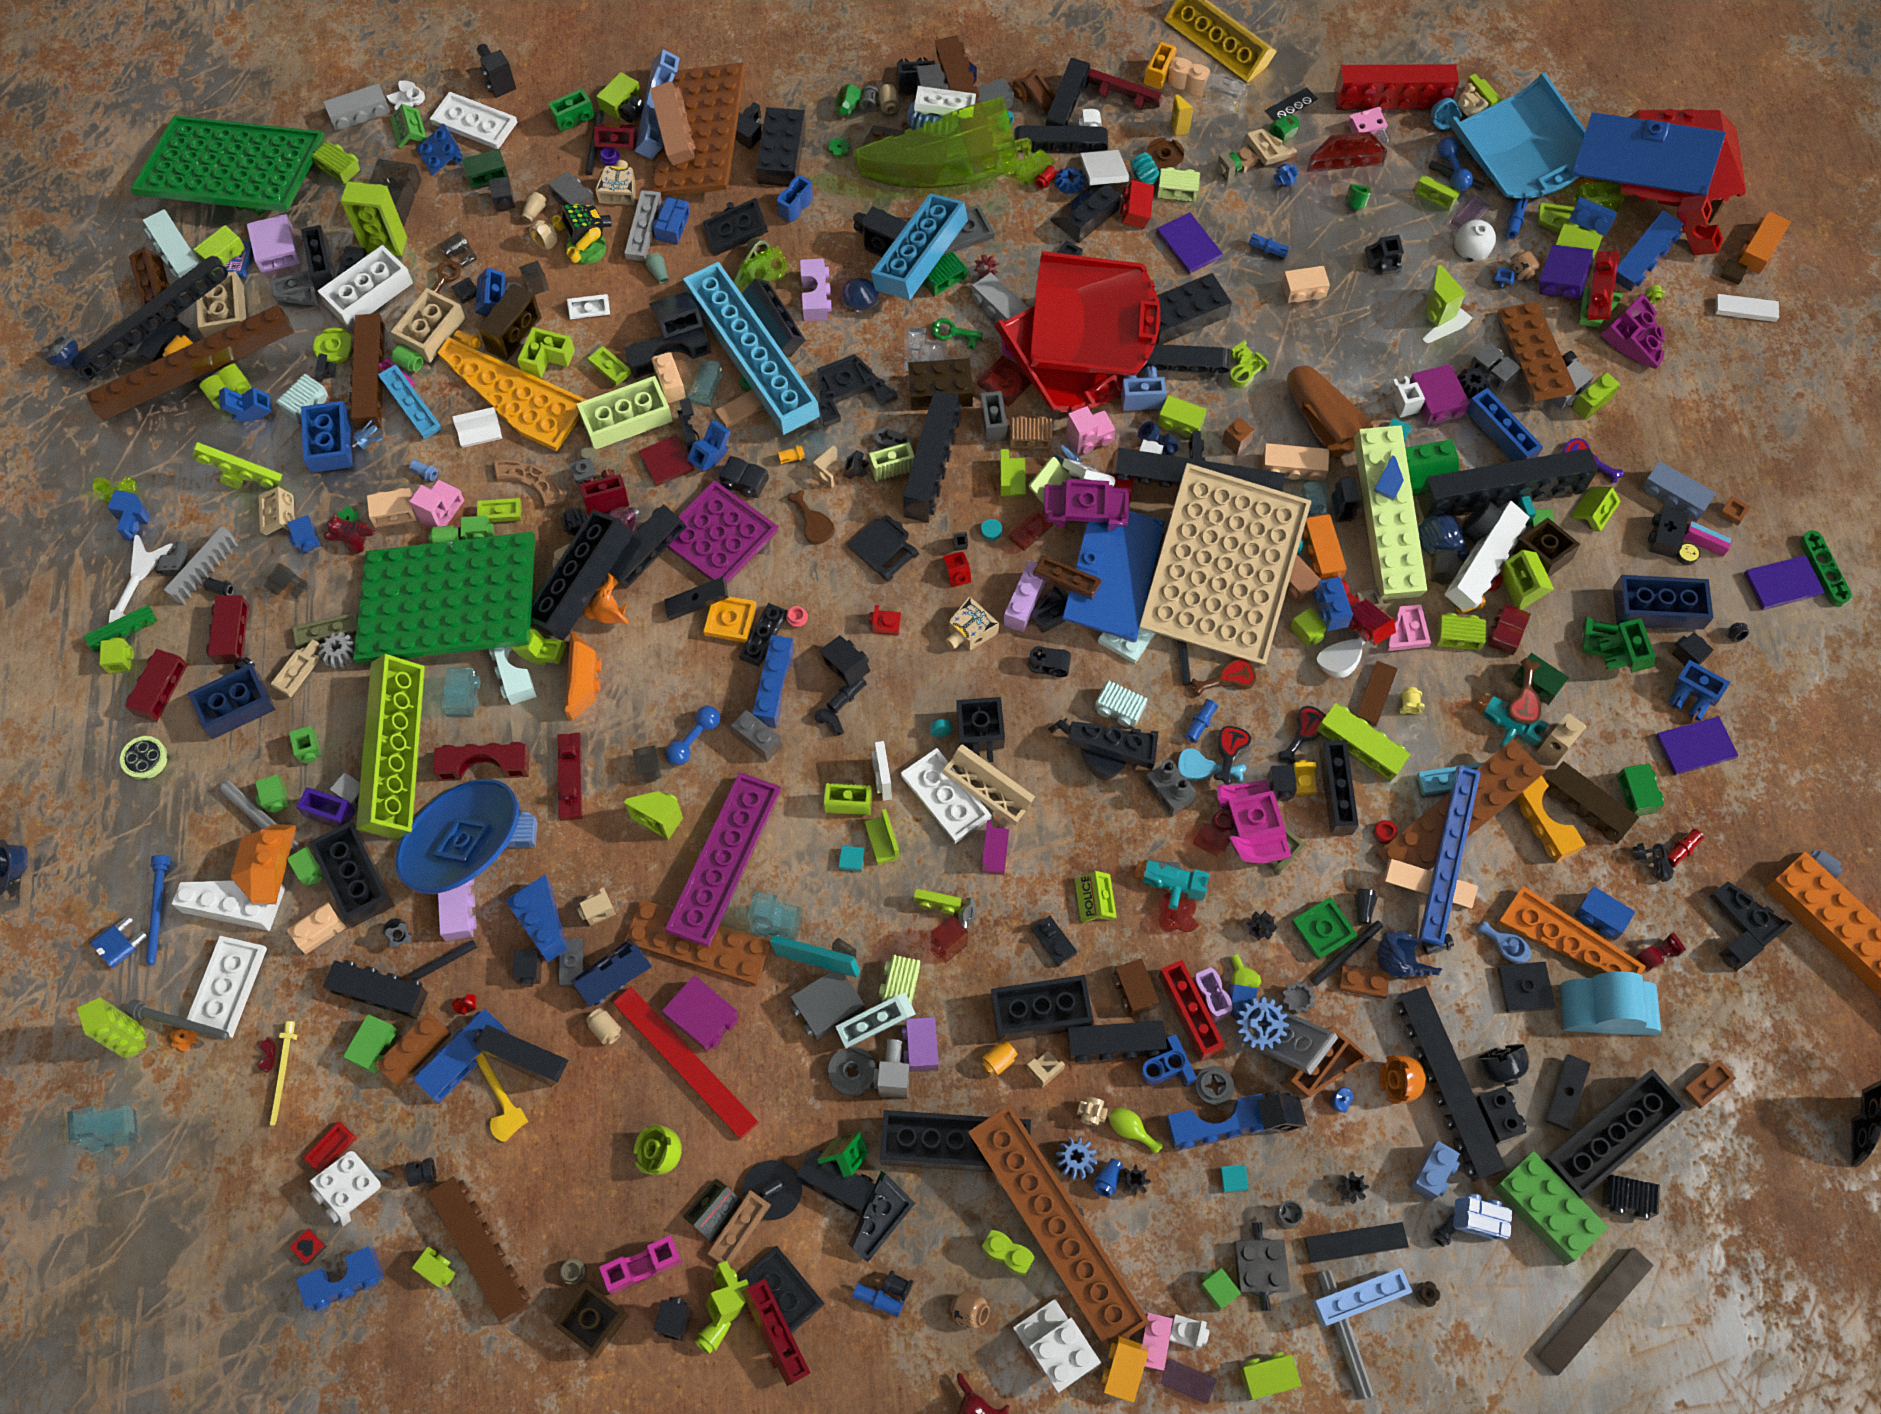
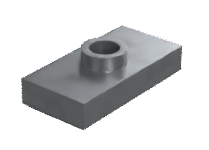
M583 938L565 939L568 949L559 955L560 987H574L570 980L584 971L585 941Z

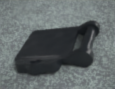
M885 516L881 520L875 519L848 543V547L887 582L892 580L893 575L911 558L915 559L919 555L918 550L914 546L905 542L908 540L909 533L903 528L901 522L893 520L890 516ZM902 549L905 550V553L889 568L883 567Z

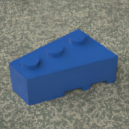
M544 874L505 901L546 961L550 962L568 948L553 894V887L546 874Z

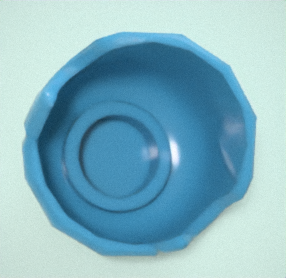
M1441 99L1432 107L1431 120L1440 130L1452 129L1448 124L1451 118L1456 116L1460 120L1462 116L1459 105L1454 99Z

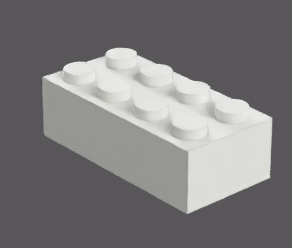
M381 245L319 289L318 293L324 306L350 329L352 328V323H355V315L373 313L413 284L408 269Z

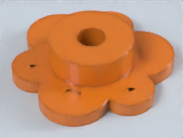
M180 1027L172 1030L170 1033V1038L173 1040L171 1046L183 1052L189 1050L190 1046L197 1042L195 1037L197 1032Z

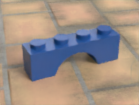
M771 635L752 713L770 728L777 727L784 680L788 669L791 667L794 654L793 638Z
M1262 1093L1238 1098L1232 1117L1218 1124L1207 1123L1201 1120L1192 1110L1168 1115L1165 1121L1173 1148L1180 1147V1150H1187L1195 1147L1194 1144L1199 1142L1208 1145L1218 1142L1220 1137L1227 1136V1139H1234L1242 1136L1241 1132L1250 1131L1251 1134L1264 1131L1257 1100L1263 1099Z

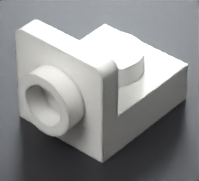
M1175 1314L1169 1341L1198 1350L1202 1344L1206 1345L1209 1329H1206L1207 1322H1199Z

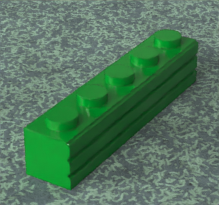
M146 605L84 635V638L93 652L99 651L101 641L110 640L111 638H126L134 632L153 625L158 619L152 608Z

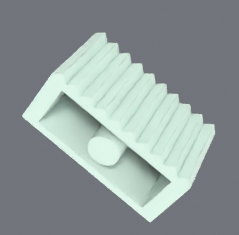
M303 374V377H300V380H297L277 400V404L283 413L300 424L302 422L301 406L323 404L328 394L324 386L308 375Z
M1107 680L1096 700L1094 709L1103 717L1108 718L1110 716L1117 719V722L1124 727L1131 726L1135 728L1146 707L1147 698Z

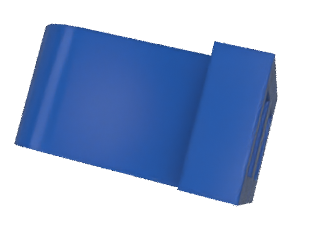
M1176 1034L1166 1039L1168 1052L1146 1061L1140 1073L1143 1083L1149 1086L1160 1084L1179 1075L1185 1087L1194 1084L1197 1079ZM1168 1060H1178L1180 1067L1172 1068L1168 1064ZM1146 1069H1156L1158 1076L1150 1077Z

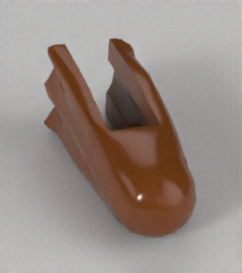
M1307 365L1298 366L1288 373L1287 385L1289 391L1316 438L1331 451L1335 459L1354 452V436L1359 429L1373 428V422L1363 416L1340 391L1312 367Z

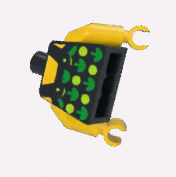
M562 205L561 217L555 215L552 218L555 230L562 231L565 228L572 244L577 245L576 247H569L566 251L573 263H577L580 260L579 252L581 250L584 251L592 242L602 238L604 227H611L612 225L610 215L600 216L593 205Z

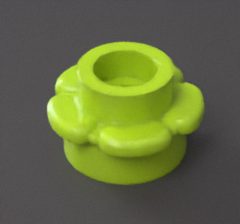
M1654 285L1645 290V296L1650 300V303H1656L1662 300L1665 291H1662L1660 285Z

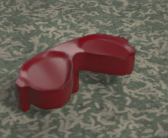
M266 1038V1040L260 1043V1048L267 1057L260 1061L257 1066L266 1073L273 1068L276 1045L270 1038Z

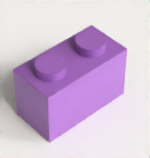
M935 1017L906 1019L907 1027H902L903 1042L908 1041V1050L904 1051V1063L909 1064L910 1072L938 1070Z

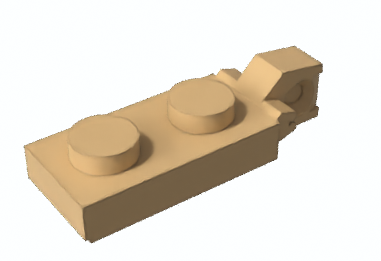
M312 639L306 648L297 649L272 681L271 686L291 698L320 659L318 653L321 651L319 649L320 643Z

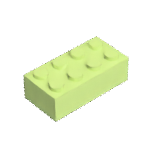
M655 376L577 404L581 420L595 449L673 422L670 408Z

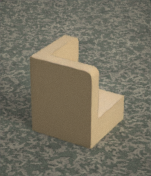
M1047 1051L1038 1060L1034 1058L1028 1063L1027 1071L1043 1088L1064 1070L1065 1064L1062 1061L1058 1062Z

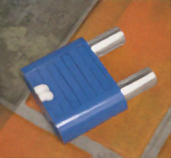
M130 915L126 916L117 925L113 923L90 942L98 954L112 968H115L137 950L135 947L147 938V934L144 931L138 933L131 940L124 935L122 930L134 921Z

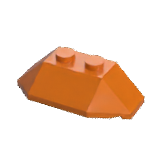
M570 631L565 714L568 721H573L596 701L597 692L601 690L598 672L602 671V661L598 659L596 651L575 631Z
M272 824L241 838L231 878L252 904L276 905L296 825Z

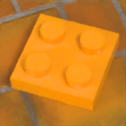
M729 596L725 600L712 604L705 624L704 636L746 643L757 606L756 601Z

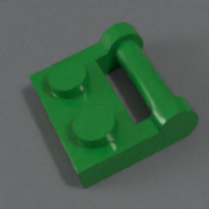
M1585 617L1581 653L1601 657L1623 654V649L1620 647L1600 652L1597 638L1607 637L1611 634L1592 631L1596 629L1616 633L1619 625L1595 621L1591 617Z

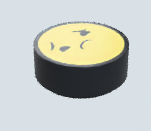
M1684 543L1676 558L1684 565H1692L1700 557V551L1694 544Z

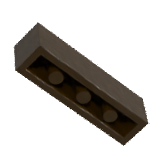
M1562 761L1546 781L1549 786L1545 790L1547 795L1560 801L1568 811L1576 813L1587 825L1596 828L1607 840L1613 841L1616 844L1626 835L1639 818V816L1565 761Z

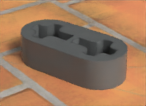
M881 428L875 433V444L880 449L910 442L913 450L912 439L905 434L887 428ZM885 436L888 437V439L881 441Z

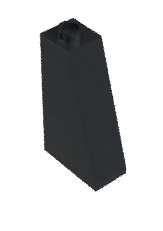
M487 1024L483 1030L478 1028L472 1042L476 1043L473 1048L474 1050L551 1087L558 1083L569 1061L566 1058Z

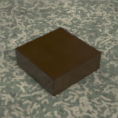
M1728 259L1720 277L1739 285L1748 266Z

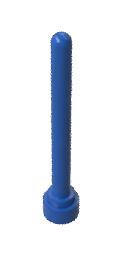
M166 855L151 856L150 866L155 874L146 963L150 966L156 963L164 873L170 868L171 857Z

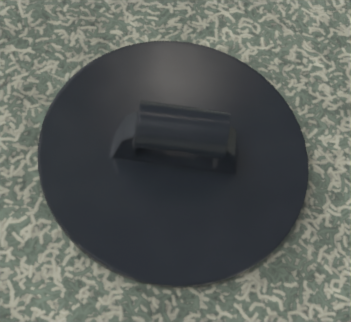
M768 1160L759 1163L747 1174L743 1184V1198L746 1197L750 1190L771 1204L762 1219L777 1220L788 1216L795 1210L801 1199L802 1184L797 1182V1172L790 1165L778 1160Z

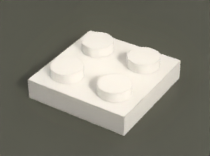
M884 741L875 742V751L871 752L877 794L882 793L883 801L892 800Z

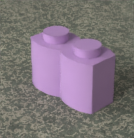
M1212 967L1196 973L1193 982L1213 1022L1217 1023L1228 1018L1232 1012V1002L1229 995L1222 989V982L1218 973Z

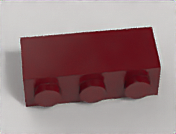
M242 595L215 597V604L211 608L213 620L212 624L209 625L210 642L206 645L207 656L215 664H235L238 657H243L249 604Z
M155 649L153 655L147 661L145 670L138 677L134 690L128 695L125 707L135 716L158 722L188 665L179 655Z

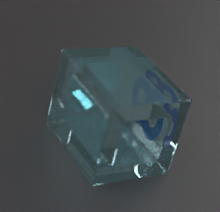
M1313 480L1304 483L1300 495L1301 498L1311 500L1308 515L1327 513L1330 500L1325 481L1317 482Z

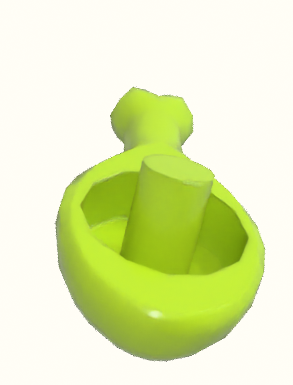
M1116 1108L1109 1114L1110 1125L1117 1134L1124 1138L1141 1141L1153 1153H1158L1162 1149L1163 1144L1146 1133L1141 1119L1134 1112L1124 1108Z

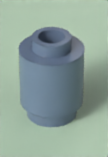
M1815 848L1810 854L1835 879L1843 871L1840 868L1842 863L1825 851H1819Z

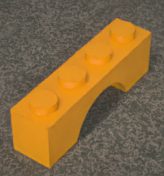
M1541 776L1515 799L1520 806L1522 815L1533 826L1534 834L1543 842L1547 855L1557 863L1580 852L1586 844L1574 825L1559 824L1545 813L1542 797L1549 786L1543 776Z

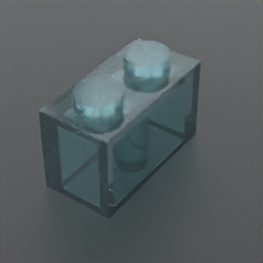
M474 668L446 669L442 710L447 717H474V709L478 708L476 691L480 689L481 684L480 676H477Z

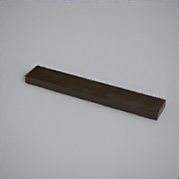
M1632 1247L1537 1357L1556 1376L1560 1375L1654 1265L1635 1247Z

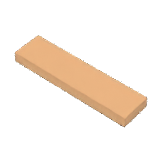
M1389 859L1383 881L1428 895L1433 872ZM1457 880L1452 903L1472 908L1478 886Z

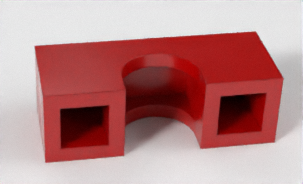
M1708 196L1683 197L1676 213L1680 221L1684 223L1682 231L1686 234L1688 246L1691 247L1693 255L1717 254L1723 237L1718 225H1707L1712 213Z

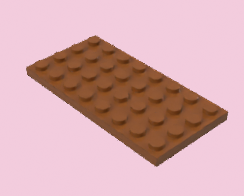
M743 62L677 70L672 82L676 88L679 87L682 93L687 120L691 128L690 135L696 147L694 150L695 158L672 165L666 155L663 143V147L657 156L652 186L653 192H661V197L728 189L746 69Z

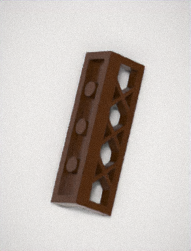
M145 246L129 255L142 306L169 287L161 257ZM176 316L171 321H176L178 317Z

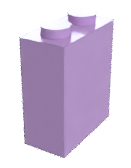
M287 214L247 224L254 259L261 273L301 263L293 227Z

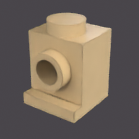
M604 887L600 889L601 894H593L586 897L580 903L581 907L577 908L582 921L587 919L590 926L616 915Z

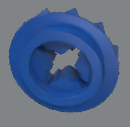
M1067 166L1065 169L1060 168L1059 172L1055 175L1056 187L1065 193H1077L1084 188L1086 183V176L1083 175L1082 170H1077L1076 167L1069 168ZM1068 176H1071V178L1073 179L1072 184L1071 181L1067 179Z

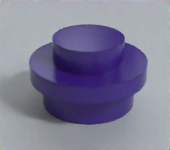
M603 148L600 153V161L607 166L616 164L619 160L618 151L615 148Z

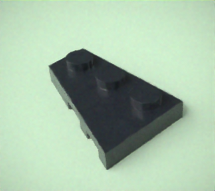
M1726 882L1709 896L1743 934L1748 931L1763 947L1793 924L1788 919L1782 920L1773 914L1774 910L1766 906L1764 908L1757 904L1752 896L1730 882Z
M883 1171L878 1176L848 1244L866 1262L870 1261L915 1204Z

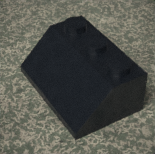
M1108 184L1090 185L1051 217L1050 221L1076 242L1080 243L1119 210L1121 194Z

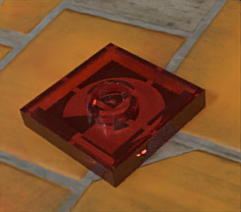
M1004 355L977 381V385L986 392L1002 391L1003 403L1007 407L1032 384L1022 368Z

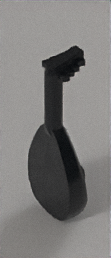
M1060 719L1049 727L1048 730L1054 733L1057 729H1060L1068 735L1070 726L1066 723L1068 719ZM1080 748L1086 767L1099 780L1107 781L1113 779L1126 765L1125 761Z

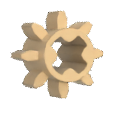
M1087 1097L1086 1102L1080 1101L1077 1115H1081L1080 1121L1082 1123L1097 1127L1099 1121L1105 1122L1108 1109L1103 1108L1104 1101L1094 1097Z

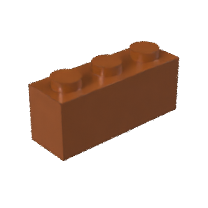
M428 1011L375 1066L396 1086L400 1087L451 1033Z

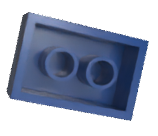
M344 401L301 406L303 461L310 473L353 467L351 423Z

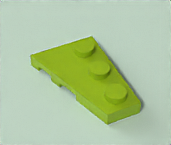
M1540 203L1537 224L1559 233L1564 223H1573L1568 220L1574 207ZM1578 225L1580 229L1587 231V228Z

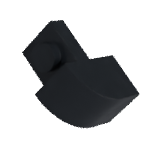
M755 102L747 107L743 114L739 113L735 136L738 143L750 150L762 136L761 125L757 123L761 119L760 105Z

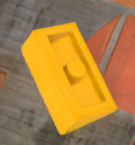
M1178 94L1174 96L1170 120L1175 136L1189 134L1193 107Z

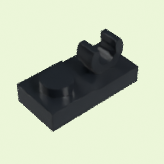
M1048 916L1031 928L1032 933L1057 967L1077 955V950L1051 916Z

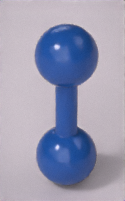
M1453 137L1443 138L1437 146V152L1441 158L1449 160L1454 172L1450 178L1451 186L1457 191H1465L1473 183L1472 173L1467 169L1461 168L1456 157L1460 149L1458 141Z
M709 705L700 707L695 714L696 725L683 741H673L666 747L665 757L670 764L674 766L685 764L690 758L689 746L703 730H712L717 727L720 722V714L715 707Z

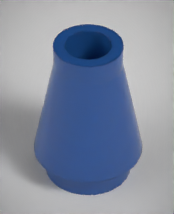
M1110 1158L1107 1165L1094 1179L1093 1189L1104 1197H1111L1112 1194L1116 1193L1123 1164L1114 1158Z

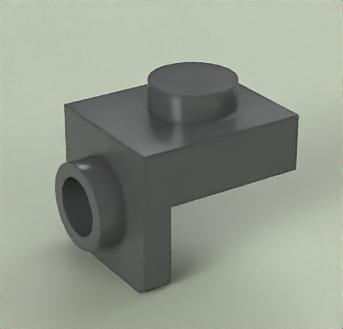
M590 457L570 463L576 484L596 477Z

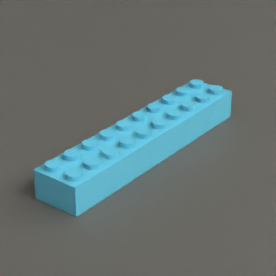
M716 262L683 278L685 291L689 293L697 305L700 315L783 435L820 417L818 401L721 264Z

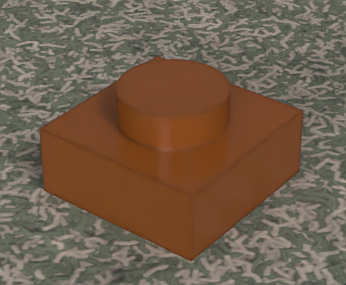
M1731 496L1719 515L1738 526L1750 506Z

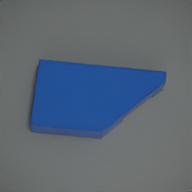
M1394 455L1391 456L1374 489L1375 492L1392 501L1395 499L1404 481Z

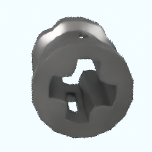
M872 85L863 87V97L859 103L863 111L873 112L876 109L875 101L879 93L876 87Z

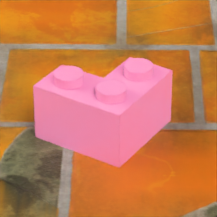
M1087 406L1068 414L1066 437L1077 455L1089 453L1097 447L1107 446L1114 441L1116 429L1105 410L1092 415Z
M438 480L430 489L421 485L412 494L409 502L419 522L432 528L447 526L465 500L459 489Z

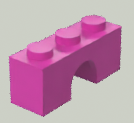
M669 1235L647 1245V1249L639 1254L627 1258L620 1257L599 1268L608 1292L614 1295L683 1262L674 1239Z

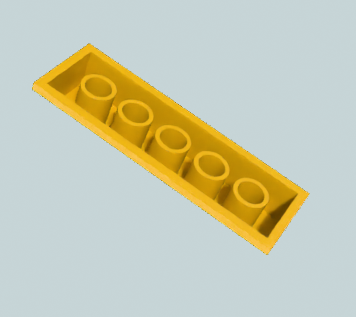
M1176 0L1164 18V21L1246 82L1251 81L1262 72L1277 52L1208 0Z

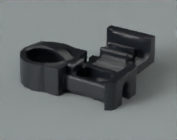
M689 398L679 401L681 410H677L687 449L691 450L693 443L697 442L695 434L698 437V441H700L697 431L693 429L692 424L689 425L688 420L694 415Z

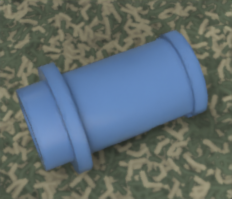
M413 460L409 466L410 472L424 477L425 481H434L437 478L438 470L433 465L428 466L418 460Z

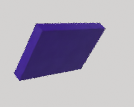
M1190 212L1157 228L1156 233L1188 274L1222 258L1223 253Z
M1806 555L1748 569L1744 573L1762 610L1821 596L1824 593Z
M1719 716L1660 732L1656 735L1674 776L1733 760L1739 756Z

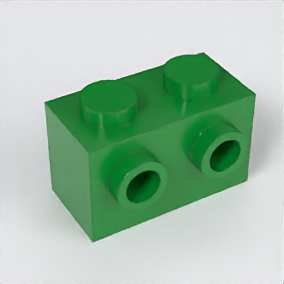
M583 88L547 103L551 119L559 132L594 118L591 101Z

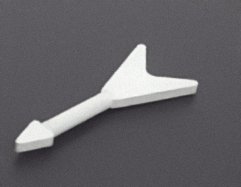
M139 535L134 536L131 578L115 609L110 610L109 623L125 616L123 612L139 581L144 579L158 565L161 555H168L174 550L175 547L172 543L153 552H146Z

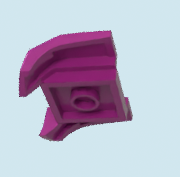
M1066 479V482H1062V485L1045 484L1044 520L1048 523L1052 522L1060 528H1064L1066 520L1107 523V531L1115 530L1120 526L1125 527L1128 525L1129 489L1113 488V485H1109V481Z

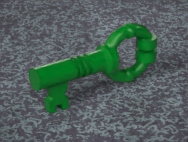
M941 318L932 323L931 332L941 341L949 340L954 336L967 337L970 341L967 348L970 349L971 346L975 350V343L977 340L982 341L983 332L956 328L954 323L947 318ZM941 323L950 326L948 335L938 334Z

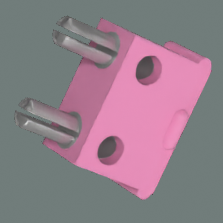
M1381 107L1350 115L1346 126L1350 128L1356 142L1362 141L1366 149L1371 147L1369 138L1380 136L1384 144L1389 141L1385 133L1388 124L1381 112Z

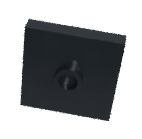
M1546 961L1499 965L1497 967L1507 1013L1551 1010L1556 1007Z

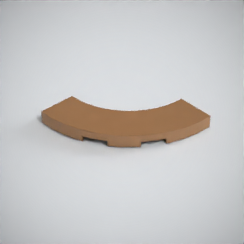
M519 460L493 461L497 482L510 481L529 486L540 495L546 509L567 505L562 489L557 481L542 468L534 464L522 463Z

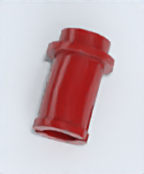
M1046 166L1045 170L1035 177V185L1039 189L1047 188L1051 179L1057 174L1054 166Z

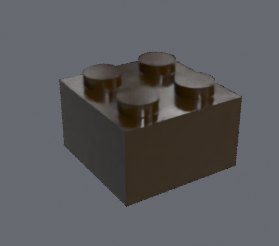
M1547 517L1519 538L1512 554L1516 555L1522 550L1536 552L1548 577H1550L1573 560L1580 543Z
M584 1282L553 1323V1326L590 1355L598 1358L629 1315L587 1282Z

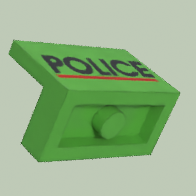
M401 104L390 120L398 148L402 149L409 139L423 143L427 137L419 109Z

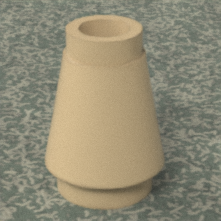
M534 191L532 194H529L521 217L531 223L546 206V198Z

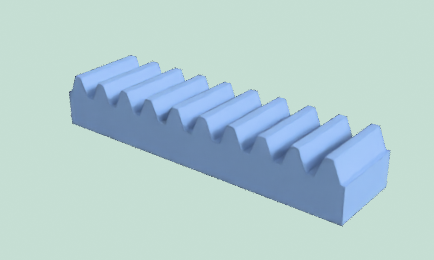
M1402 1268L1316 1300L1312 1302V1305L1323 1328L1410 1294L1412 1290Z

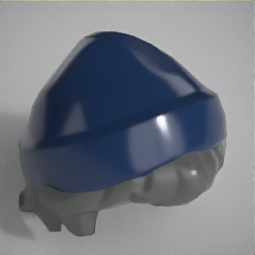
M865 278L849 280L844 285L842 291L844 308L861 313L879 304V291H875L874 283Z
M64 333L46 349L42 348L40 350L43 360L49 365L60 369H73L72 361L79 355L78 344L72 337V334Z

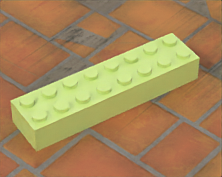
M1402 425L1359 429L1354 436V445L1376 587L1382 600L1421 597L1427 591ZM1392 455L1396 457L1404 479L1393 501L1374 491Z

